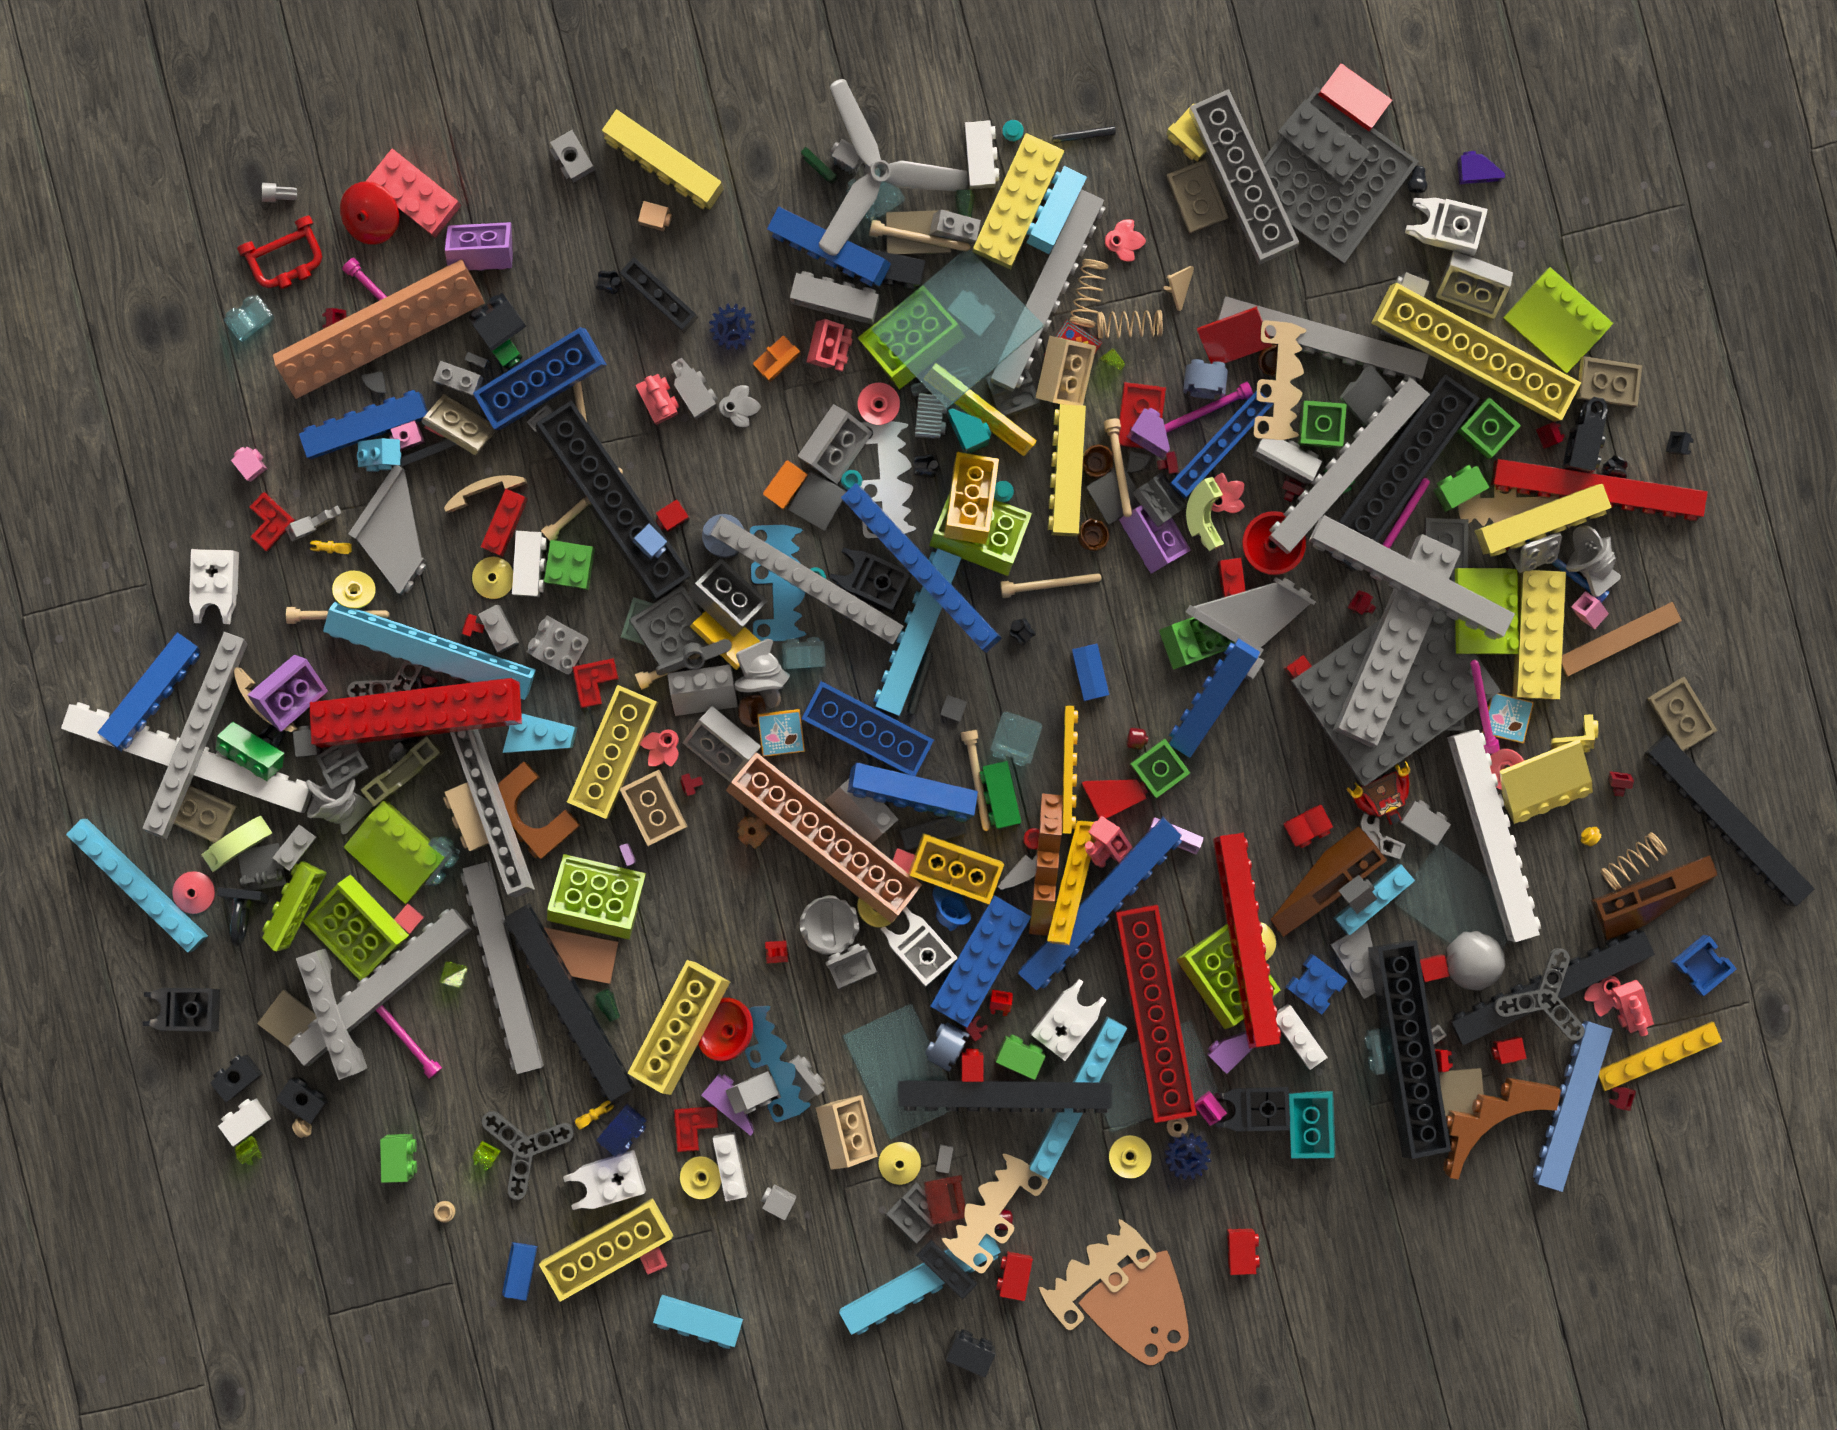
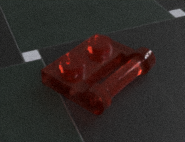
M962 1175L924 1182L931 1224L965 1218L966 1206L961 1181H963ZM953 1183L958 1213H952L947 1184Z

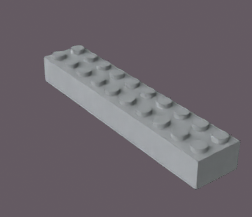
M1421 534L1416 537L1407 558L1449 579L1460 551ZM1393 589L1333 729L1371 748L1377 746L1435 613V609L1427 605L1428 602L1422 599L1415 600L1408 596L1409 592L1403 589L1400 591Z

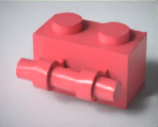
M827 319L817 321L807 363L823 368L835 366V370L843 371L844 365L848 361V348L853 340L851 338L852 330L844 329V325Z
M659 374L653 377L651 375L646 377L645 381L636 385L656 425L679 414L677 408L680 406L675 396L670 398L667 392L670 386L665 377L661 379Z
M1103 816L1094 822L1088 831L1095 843L1088 841L1085 844L1086 853L1091 857L1093 863L1100 868L1106 865L1105 861L1109 857L1120 863L1132 848L1122 830Z
M1637 980L1613 988L1615 997H1612L1615 1008L1619 1009L1620 1015H1618V1020L1621 1027H1626L1630 1033L1639 1031L1640 1036H1646L1648 1034L1647 1027L1654 1025L1644 988Z

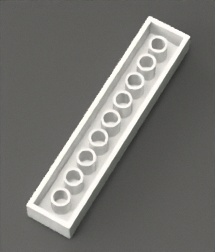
M1470 730L1447 737L1507 940L1517 942L1540 935L1538 930L1541 929L1538 917H1534L1532 909H1535L1532 897H1528L1526 889L1529 888L1528 881L1521 874L1522 861L1519 855L1516 856L1514 850L1517 847L1516 841L1508 830L1510 821L1507 814L1504 815L1502 810L1504 801L1502 795H1498L1496 790L1498 781L1496 775L1491 773V757L1489 753H1485V737L1483 733H1479V730Z

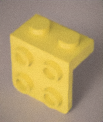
M1189 107L1179 120L1168 128L1166 135H1168L1167 138L1174 145H1179L1184 150L1183 152L1188 158L1198 162L1207 151L1189 114Z
M1593 714L1584 715V736L1551 739V750L1578 739L1581 741L1584 753L1594 749L1595 738H1598V721H1593Z

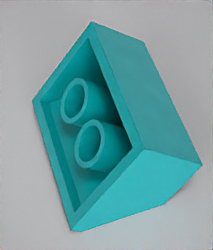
M948 410V419L964 453L970 454L988 446L989 439H991V431L987 423L983 424L981 419L958 410Z
M1333 1091L1289 1094L1291 1158H1334L1336 1153Z

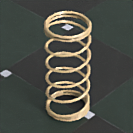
M1084 259L1082 260L1084 266L1080 269L1090 276L1078 278V281L1087 287L1076 289L1077 294L1084 298L1075 299L1073 303L1082 309L1071 311L1074 317H1070L1069 322L1084 327H1095L1096 323L1094 321L1080 318L1074 315L1073 312L1098 313V311L1082 307L1075 303V301L1101 302L1079 293L1078 290L1091 289L1103 291V289L1083 283L1080 279L1095 278L1105 280L1103 277L1086 272L1083 268L1090 267L1107 270L1109 266L1100 261Z
M1147 310L1144 312L1142 330L1138 313L1136 311L1133 312L1131 327L1129 328L1127 314L1123 311L1120 318L1119 331L1113 311L1109 316L1108 330L1104 314L1098 312L1097 326L1099 339L1103 338V323L1106 338H1109L1112 313L1118 338H1120L1123 314H1125L1128 335L1131 338L1135 313L1141 338L1143 337L1146 313L1148 314L1152 337L1155 334V324L1157 326V336H1162L1163 321L1161 310H1157L1155 313L1153 328L1149 312Z
M1650 832L1648 836H1645L1647 847L1639 842L1636 843L1635 846L1638 854L1633 850L1627 849L1626 854L1629 861L1624 857L1618 856L1617 861L1620 868L1613 863H1609V871L1605 868L1601 869V874L1615 891L1620 890L1622 887L1613 875L1610 865L1617 868L1631 882L1622 868L1619 858L1626 861L1640 875L1631 861L1628 851L1635 854L1649 868V865L1639 852L1637 844L1644 847L1658 861V858L1648 845L1646 837L1649 838L1662 855L1667 854L1665 846L1655 834Z

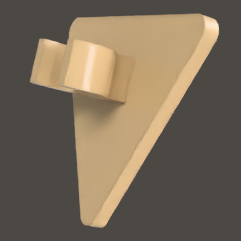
M1189 266L1172 275H1167L1170 287L1164 286V289L1172 293L1178 311L1182 310L1193 274V266Z

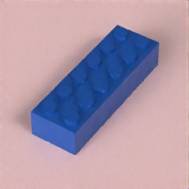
M580 327L476 390L473 394L495 430H501L607 366L587 330Z
M822 681L801 718L911 776H916L934 739Z
M994 895L930 1007L967 1028L1031 916Z

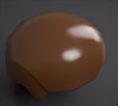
M1276 344L1261 350L1257 360L1260 370L1272 377L1276 376L1278 345Z
M1100 444L1089 447L1083 453L1082 469L1088 476L1094 478L1105 476L1113 467V453L1108 447Z
M1090 518L1080 525L1079 534L1077 535L1078 542L1086 550L1100 551L1107 545L1109 540L1108 529L1102 521Z
M761 695L746 696L738 706L739 719L747 727H757L759 724L758 714L766 713V705Z

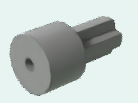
M262 183V202L276 203V199L296 200L297 188L277 187L276 183Z

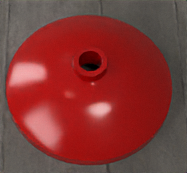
M364 181L352 185L343 194L340 202V216L343 225L351 236L362 243L376 245L387 241L394 235L399 224V210L393 196L383 186L374 182Z
M1271 511L1258 515L1248 524L1243 534L1242 547L1247 561L1256 570L1265 574L1280 575L1289 572L1300 563L1306 550L1305 536L1288 554L1277 545L1274 549L1269 547L1271 540L1268 537L1272 534L1269 530L1277 521L1282 523L1286 518L1283 512Z
M721 999L698 1043L701 1051L707 1057L716 1061H729L738 1057L747 1048L753 1033V1020L748 1008L736 999Z

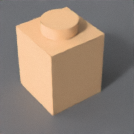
M643 201L638 222L642 226L664 231L665 226L669 227L672 214H669L668 207Z

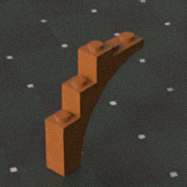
M1042 793L1029 934L1048 936L1053 919L1062 836L1063 795Z
M1506 1077V1081L1501 1087L1502 1098L1478 1094L1472 1106L1474 1114L1449 1110L1446 1122L1448 1134L1452 1135V1138L1449 1139L1451 1151L1448 1158L1445 1159L1443 1166L1445 1174L1450 1178L1459 1179L1463 1164L1472 1147L1484 1133L1502 1120L1525 1111H1557L1561 1090L1554 1085Z

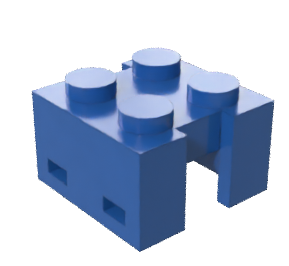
M1702 935L1671 961L1679 972L1689 976L1692 980L1689 984L1697 994L1705 996L1736 970V967L1728 958H1719L1712 949H1716L1718 946L1707 935Z
M1310 954L1302 964L1307 967L1306 971L1299 979L1293 976L1286 985V988L1322 1015L1330 1005L1327 1000L1335 990L1340 992L1347 980L1316 956Z

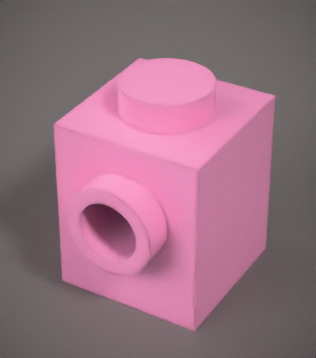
M416 421L391 429L392 435H390V439L400 440V451L425 443Z
M242 447L234 453L235 457L231 459L245 479L250 482L267 469L261 461L263 456L257 449L252 450L249 447Z
M1586 591L1571 606L1580 620L1593 629H1596L1609 614L1602 603Z

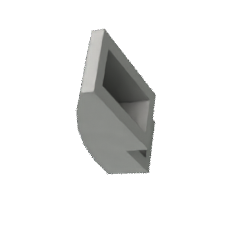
M1024 855L999 883L998 887L1000 889L1013 887L1035 876L1037 855L1032 860Z

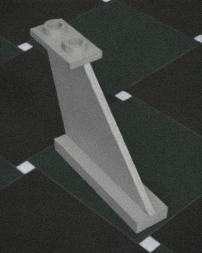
M397 465L392 468L348 534L358 540L395 588L396 592L403 595L405 592L409 593L414 586L412 581L416 575L420 576L426 568L424 564L426 559L421 556L405 474L406 470Z
M1275 577L1273 581L1276 583L1197 606L1190 605L1186 613L1235 643L1238 638L1258 650L1260 657L1264 650L1261 647L1308 605H1314L1316 601L1311 599V593L1303 588H1300L1299 591L1293 588L1295 583L1285 577L1283 580Z

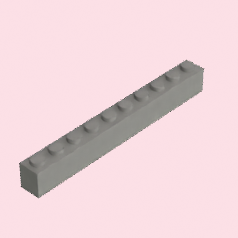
M1081 189L990 382L1011 392H1014L1015 387H1021L1025 378L1021 375L1024 369L1029 370L1034 359L1030 356L1033 350L1038 351L1043 340L1039 337L1042 331L1047 332L1052 320L1048 318L1051 312L1056 313L1060 305V301L1057 299L1060 293L1065 294L1069 286V282L1066 280L1069 274L1074 275L1079 265L1075 263L1078 255L1083 256L1088 246L1084 244L1087 236L1092 237L1096 226L1093 224L1096 218L1101 219L1105 210V207L1102 206L1103 199Z
M1225 296L1218 320L1251 309L1257 305ZM1257 306L1263 321L1293 323L1307 330L1296 338L1297 343L1302 347V352L1314 354V352L1321 353L1323 358L1329 360L1339 358L1343 360L1342 363L1355 366V363L1363 365V369L1366 366H1373L1374 369L1383 371V375L1389 377L1402 376L1404 381L1412 378L1416 382L1423 378L1429 354ZM1268 325L1266 330L1270 339H1272L1276 335V329L1274 326Z
M1412 378L1407 382L1404 380L1400 382L1395 388L1397 393L1392 398L1389 395L1381 404L1384 408L1379 413L1375 411L1368 418L1367 421L1370 424L1365 429L1360 427L1353 435L1356 438L1351 445L1347 442L1339 451L1342 455L1336 461L1333 458L1325 467L1328 471L1323 476L1319 474L1312 481L1311 484L1314 487L1309 492L1305 489L1297 498L1300 501L1295 508L1291 505L1283 514L1286 518L1282 523L1277 521L1269 531L1272 534L1268 538L1286 554L1291 552L1430 395Z
M1325 515L1319 519L1309 539L1316 549L1321 551L1327 550L1332 553L1334 558L1340 561L1344 559L1349 561L1353 568L1360 571L1364 569L1370 572L1372 578L1379 581L1383 579L1389 582L1390 587L1399 591L1403 589L1409 592L1408 596L1415 600L1422 599L1428 602L1427 605L1435 610L1441 609L1447 612L1446 615L1454 620L1459 618L1465 621L1467 627L1474 630L1478 628L1484 631V635L1488 638L1496 640V638L1504 637L1515 613Z
M719 516L709 535L890 644L895 642L904 627L723 516Z
M227 632L223 633L142 828L147 833L166 840L169 836L234 679V669L239 667L248 645L243 638Z
M478 729L450 732L507 895L516 898L535 890Z
M485 862L463 868L461 879L463 885H467L469 891L466 894L468 905L472 906L474 910L472 921L474 926H478L480 934L477 935L479 946L484 948L485 955H482L485 968L489 967L490 976H488L490 987L495 990L496 996H493L496 1009H500L499 1023L501 1029H505L507 1037H504L506 1049L511 1051L512 1057L509 1058L511 1068L516 1070L517 1074L542 1068L544 1064L510 935L504 924L506 920L491 863Z
M446 909L438 916L440 919L434 924L429 923L423 928L422 931L424 933L418 938L416 936L411 938L406 943V948L402 951L397 950L389 957L391 960L387 964H381L373 971L375 974L369 979L367 977L362 979L357 984L358 988L353 992L349 991L340 998L341 1002L337 1007L348 1033L472 930L457 910ZM317 1019L308 1025L309 1029L303 1034L300 1032L291 1039L292 1043L288 1046L304 1066H310L328 1051Z

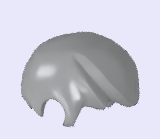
M828 895L815 899L806 906L800 917V932L809 948L821 954L833 955L845 951L854 942L855 936L859 932L856 909L851 907L846 900H840L836 896Z
M1479 931L1462 932L1446 948V963L1449 966V975L1460 987L1480 991L1493 985L1502 976L1505 968L1504 952L1493 937L1482 934Z

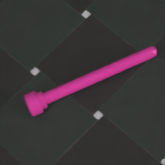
M354 257L342 267V270L347 275L355 276L379 301L387 297L361 271L360 263Z
M1242 383L1236 389L1237 391L1164 424L1166 433L1238 399L1248 400L1253 395L1249 383Z
M1423 478L1382 544L1383 546L1390 549L1427 489L1430 483L1428 478Z
M1472 660L1470 665L1486 740L1484 749L1486 754H1492L1500 750L1499 741L1492 733L1479 662Z
M383 1005L376 1010L422 1063L425 1070L424 1074L429 1079L442 1069L437 1061L429 1060Z

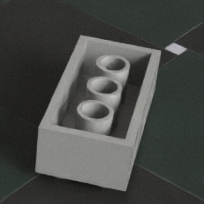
M802 271L801 274L796 273L790 295L791 304L873 325L879 304V294L875 293L876 290L866 287L863 290L856 289L854 284L843 282L842 285L834 283V279L822 277L821 280L814 278V274Z

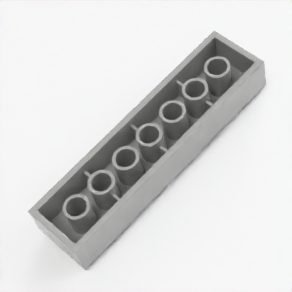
M1225 90L1190 106L1189 114L1258 264L1260 265L1297 248L1299 240L1230 90Z

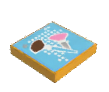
M1496 694L1490 698L1488 712L1493 736L1524 743L1534 702L1502 694Z
M800 709L758 714L763 756L805 752Z

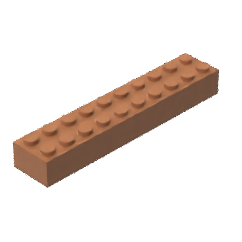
M461 259L273 354L275 366L295 399L485 304L465 263Z
M757 752L726 789L730 795L890 923L897 918L922 886L921 883Z

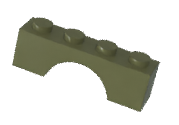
M425 737L410 749L400 761L362 788V793L374 807L378 806L440 757L443 751L431 737Z

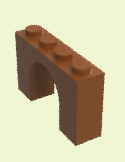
M523 762L499 782L498 787L511 824L516 830V837L521 842L525 840L530 846L528 851L533 857L543 859L575 832L581 824L569 810H564L552 822L542 828H532L522 822L517 812L519 797L540 778L527 762Z

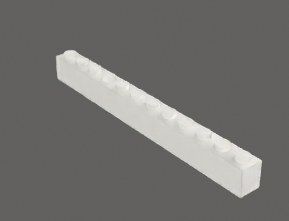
M77 702V705L69 704L61 729L112 746L97 733L109 718V712L97 709V712L89 710V705ZM145 726L142 731H137L132 737V744L127 749H123L129 753L168 766L180 738L177 737L176 740L168 738V733L159 730L154 733L148 731L150 727ZM205 746L194 773L195 776L297 812L305 813L312 794L305 781L299 779L296 782L288 780V775L279 772L268 781H265L255 776L246 768L239 766L233 760L228 759V757L221 755L218 751L216 754L208 752L209 748Z

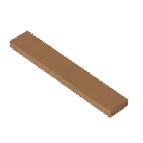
M1670 602L1563 654L1561 666L1566 676H1570L1682 620L1673 602Z

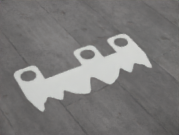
M891 421L884 425H874L869 422H863L864 426H868L873 430L872 438L867 440L865 444L878 443L880 479L864 480L861 487L864 489L868 484L875 485L877 487V494L872 499L875 502L882 501L883 511L904 533L914 531L916 528L908 525L903 520L911 510L902 506L909 499L913 486L897 479L900 474L912 467L907 457L898 451L906 443L898 438L897 435L902 429L907 428L908 424ZM862 521L864 536L866 538H878L875 534L868 532L867 525Z

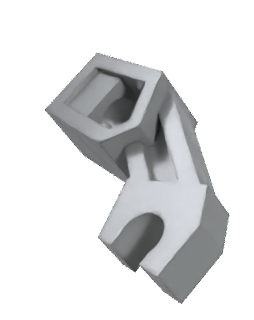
M335 506L329 511H323L312 519L307 516L290 523L285 529L291 541L313 533L317 530L316 527L338 517L341 511L338 506Z
M1363 813L1360 827L1364 833L1374 842L1382 854L1400 859L1406 844L1388 836L1383 837L1379 832V819L1375 818L1372 824H1368L1367 818L1369 815ZM1383 841L1392 842L1390 852H1386L1383 849Z

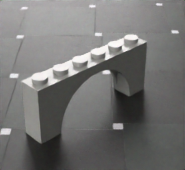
M326 948L296 958L338 1080L367 1069L368 1067L361 1048H358L350 1038L340 1016L331 984L332 965Z

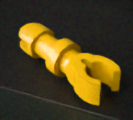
M316 540L310 542L311 545L317 546L310 547L312 551L349 554L352 550V544L334 543V541L325 543Z
M607 1100L596 1109H590L588 1114H584L574 1120L579 1130L584 1128L592 1120L596 1121L599 1119V1116L611 1111L614 1105L606 1108L611 1103L610 1100Z

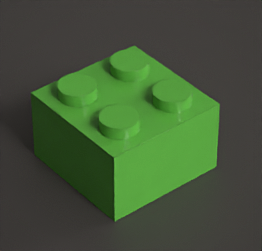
M1489 397L1483 401L1457 432L1487 459H1490L1521 425Z
M1304 400L1301 403L1298 444L1300 446L1342 448L1347 404Z
M1468 465L1455 473L1457 477L1452 478L1450 475L1436 483L1438 487L1433 491L1445 512L1489 488L1478 466L1471 468Z
M551 540L544 582L589 590L595 548Z
M1166 739L1161 740L1130 763V766L1154 798L1159 797L1190 774Z
M1011 1034L1010 1037L1005 1035L995 1061L1035 1080L1045 1059V1054L1042 1052L1041 1047L1030 1043L1029 1046L1023 1044L1022 1038Z
M413 1134L386 1135L380 1139L381 1182L409 1181L414 1177V1173H417V1161H413V1152H416L417 1142L416 1139H413Z

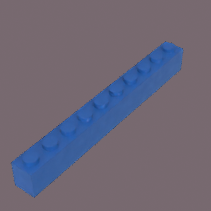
M855 483L841 497L984 652L987 653L1002 639L861 486Z
M1162 817L1079 905L1070 944H1052L1046 941L1019 969L1018 974L1034 989L1038 990L1040 987L1044 989L1052 980L1049 977L1054 972L1058 974L1065 967L1064 961L1069 956L1073 958L1080 951L1078 946L1083 941L1087 943L1094 936L1093 930L1098 925L1102 927L1109 920L1107 915L1112 910L1116 912L1124 904L1122 899L1126 895L1131 896L1138 889L1137 883L1141 879L1145 881L1153 873L1151 870L1155 864L1161 865L1168 857L1166 853L1169 849L1175 850L1182 842L1180 839L1182 834Z

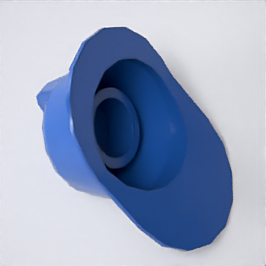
M937 885L935 886L933 898L937 906L936 918L938 922L947 927L949 931L955 930L960 925L967 924L971 920V914L961 894Z

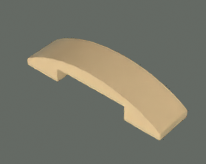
M510 475L494 476L477 481L453 496L444 509L447 513L468 506L466 497L501 484L504 485L505 489L511 490L527 484V481L523 477Z
M235 668V679L244 699L261 718L270 723L256 709L247 696L255 682L242 668ZM290 723L284 730L293 732L299 729L293 723Z

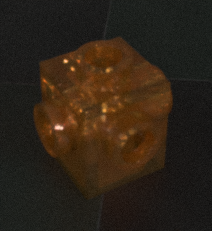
M745 816L737 825L740 827L737 831L740 834L738 839L746 846L750 844L755 849L771 833L765 828L767 824L758 816L756 818ZM750 827L755 828L756 833L754 835L749 833Z

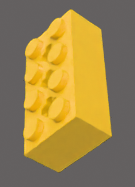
M957 452L952 474L944 532L945 538L986 544L990 529L999 459Z
M923 833L908 873L912 877L990 904L1004 864L1002 861ZM939 857L941 864L937 863L936 866H933L931 860ZM959 864L961 870L952 873L951 867ZM979 871L981 877L972 880L971 874Z

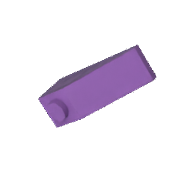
M1246 1032L1224 1038L1220 1042L1216 1040L1209 1046L1208 1049L1210 1051L1207 1054L1227 1074L1253 1048L1249 1049Z
M718 1074L701 1096L751 1136L754 1128L748 1115L744 1114V1111L735 1114L725 1091L733 1087L734 1081L726 1074L723 1076Z

